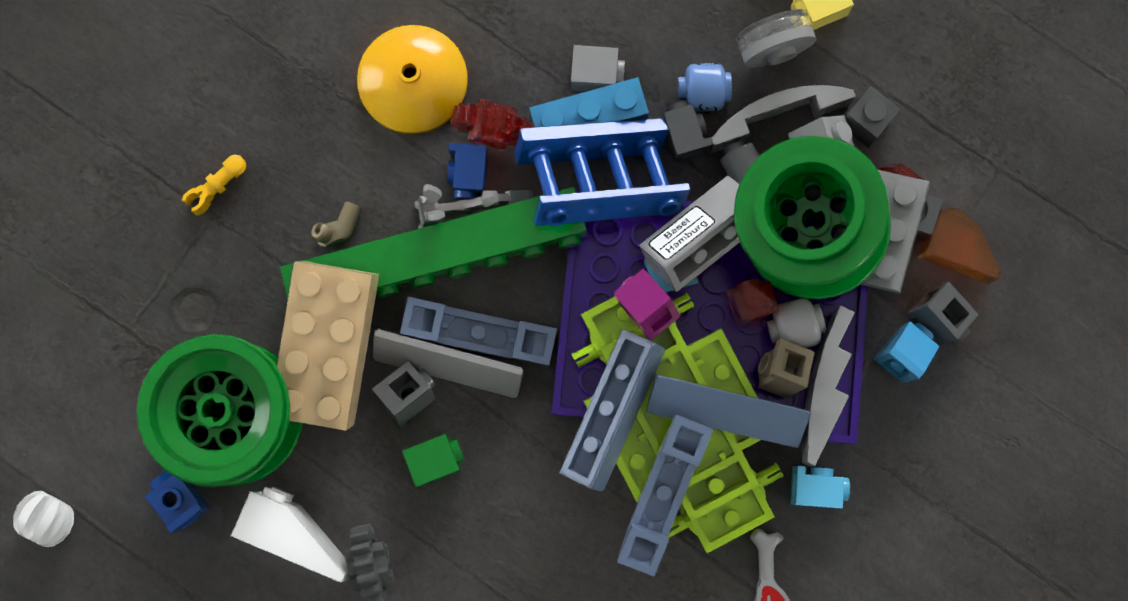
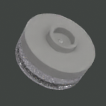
M803 9L789 10L761 19L744 28L736 36L744 64L749 68L777 65L796 57L798 53L812 46L817 40L808 13Z

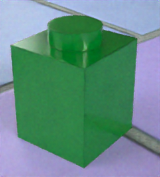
M447 434L402 451L415 487H421L461 471L459 462L465 460L458 440L451 441Z

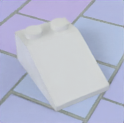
M264 487L263 491H250L232 532V537L338 582L349 579L345 557L301 505L292 502L293 494L276 487H272V489Z

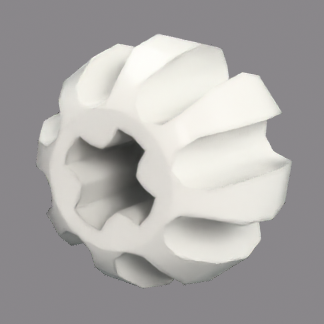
M34 491L25 496L17 505L13 515V527L16 532L43 547H53L61 543L70 533L74 523V511L71 506L43 491Z

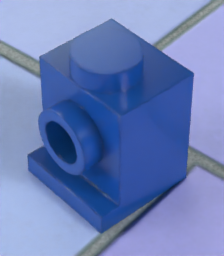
M449 143L448 151L451 158L455 159V162H448L447 184H453L454 199L459 201L474 199L476 196L481 197L482 192L486 191L489 155L487 145Z
M167 471L156 477L149 484L152 491L145 496L167 525L166 528L170 533L181 532L210 509L193 484L182 481ZM170 492L175 493L177 496V503L173 507L166 501V497Z

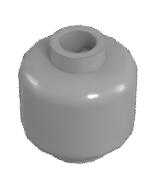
M805 298L776 305L772 312L773 320L767 321L772 343H776L781 338L808 348L818 345L821 341V334L827 333L819 304L813 305L809 299Z

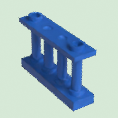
M665 118L520 129L514 151L517 165H535L544 196L539 198L533 221L535 226H561L565 223L651 215L669 216L680 213L689 194L690 187L688 183L669 185L659 157L669 131ZM641 155L644 157L653 187L633 188L623 158L624 156ZM587 159H608L618 190L597 191ZM571 161L581 193L560 195L550 162Z

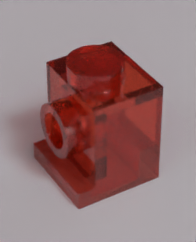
M755 278L739 283L735 288L725 291L737 327L772 317L774 313L780 311L770 281L763 283V280Z

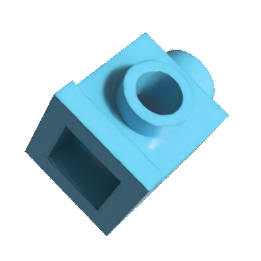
M792 466L790 504L843 508V501H848L850 480L849 478L833 476L834 469L810 467V475H807L805 466Z

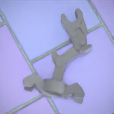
M426 184L423 187V196H419L418 201L414 202L420 217L418 229L438 224L439 219L445 217V213H472V209L484 207V209L491 208V206L497 208L534 198L533 190H509L505 194H498L497 191H483L481 197L438 204L437 201L442 197L441 190L433 185Z

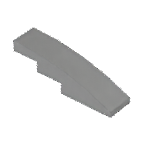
M839 306L832 313L826 328L827 333H824L818 347L808 383L805 410L811 411L802 436V464L808 467L816 465L849 395L835 389L852 355L838 347L855 313L843 306Z

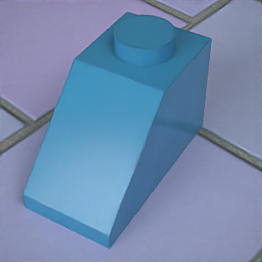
M907 322L899 327L873 360L902 384L919 379L926 371L940 346L932 340L934 335L920 323H915L914 325L911 322Z

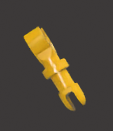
M231 155L222 163L224 166L216 174L212 175L210 173L205 178L207 182L204 185L192 188L184 194L182 202L187 206L191 205L196 198H200L198 205L191 209L196 216L205 213L210 207L214 195L217 192L222 194L226 190L224 186L234 176L238 178L245 171L246 162L241 156Z

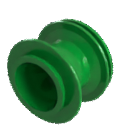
M803 136L774 145L761 154L748 168L739 184L735 197V228L743 249L750 257L752 264L759 274L772 286L786 294L805 299H825L847 293L865 282L878 268L886 254L891 233L886 186L880 172L871 160L857 148L842 140L826 136ZM811 189H818L822 194L818 200L810 201L806 199L807 192ZM843 201L847 204L842 213H835L831 210L834 202ZM794 204L797 206V211L792 216H784L782 214L784 206ZM812 217L817 221L825 219V224L819 230H816L813 226L805 228V225ZM836 229H845V232L838 239L834 240L832 238V234ZM789 231H794L798 234V239L796 242H788L783 240V236ZM812 244H821L823 246L822 248L808 250Z
M216 334L194 337L176 345L163 354L151 367L143 380L137 403L138 428L143 442L154 460L176 478L198 486L217 487L250 484L265 478L277 470L291 455L298 443L303 428V423L289 421V392L283 375L277 367L278 357L246 340L230 335ZM212 381H215L213 391L210 393L204 392V388ZM241 381L244 386L243 391L240 395L234 396L230 390L231 385L234 382ZM215 403L225 405V414L221 419L211 415V409ZM247 406H251L255 413L254 418L250 422L243 421L241 417L242 410ZM202 426L208 430V438L205 441L199 435V428ZM233 429L237 434V440L233 445L229 446L224 441V435L228 430Z

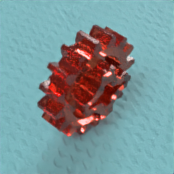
M484 99L479 100L476 105L473 103H468V105L459 103L458 106H454L451 119L453 128H457L459 132L469 133L468 140L470 142L487 145L499 150H506V146L509 145L515 146L520 129L534 128V123L527 121L528 118L516 116L517 109Z

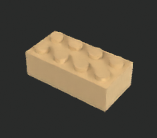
M307 261L294 262L277 367L283 375L289 392V421L345 431L355 424L379 274Z

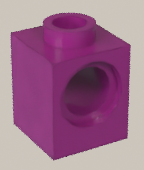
M644 268L635 276L627 278L620 288L613 292L624 312L650 341L681 317L672 299Z

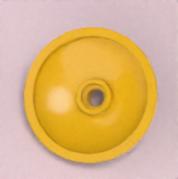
M407 25L383 33L370 44L359 64L357 85L363 105L379 124L402 134H422L443 126L458 112L466 96L468 74L461 52L447 36L429 27ZM407 68H415L417 70L415 76L411 78L403 76Z

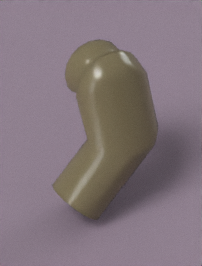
M344 201L338 220L326 224L319 222L313 226L311 231L313 240L323 247H331L347 241L352 236L362 207Z

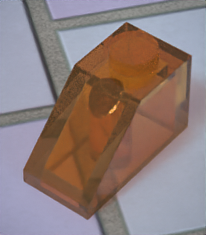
M947 208L946 211L942 209L939 213L933 235L923 241L918 257L986 284L998 280L1001 274L1000 268L979 224L969 220V215L963 211L954 208Z

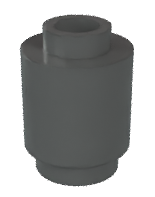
M739 140L723 149L725 156L720 159V162L726 174L740 184L748 168L760 155L753 143L745 144L743 140Z

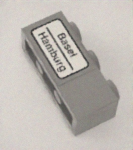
M726 176L639 245L650 268L676 292L740 242L734 221V204L739 184L729 176Z

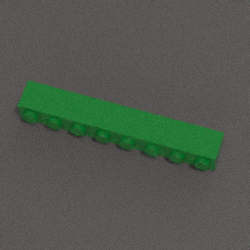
M575 187L559 191L560 195L577 193ZM538 196L303 261L379 274L376 298H385L398 294V288L412 284L413 289L435 284L434 278L449 274L450 279L467 276L472 273L471 268L485 264L486 269L501 267L508 264L507 258L522 254L523 259L538 257L545 254L544 248L559 244L560 249L575 247L582 243L581 238L588 237L585 222L565 223L561 226H535L533 219L540 198ZM294 263L280 267L287 299Z

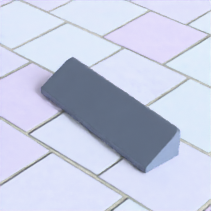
M622 329L560 470V474L590 489L601 492L605 489L663 357L664 347Z
M657 374L654 375L646 409L647 413L674 419L675 415H679L710 428L795 448L799 447L811 411Z

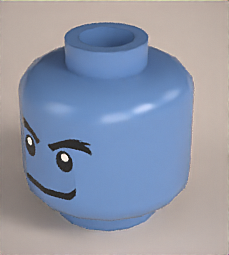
M719 63L690 64L686 68L685 77H678V99H685L689 105L693 104L695 112L720 111L723 109L725 102H731V73L725 72L723 66Z

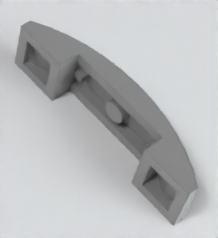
M812 85L791 88L763 97L738 111L719 128L712 137L713 146L710 153L725 149L739 140L745 142L750 133L747 125L805 105H810L814 118L847 107L856 97L854 90L839 86Z

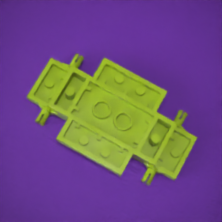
M687 293L673 300L679 314L694 308L692 301L678 307V305L691 299ZM614 296L580 314L590 332L591 344L571 355L576 360L588 354V356L575 362L578 368L598 357L607 365L622 329L647 340L649 339L624 312ZM675 321L651 340L665 348L655 374L758 398L722 329H718L687 346ZM653 380L616 462L636 503L661 443L673 421L672 418L646 412ZM592 397L583 401L587 409ZM712 428L713 433L699 467L696 466L679 507L681 514L675 517L668 539L689 528L697 535L705 552L709 553L775 517L766 501L764 487L779 478H783V473L779 471L780 468L777 463L758 473L754 472L742 452L743 449L757 443L761 439Z

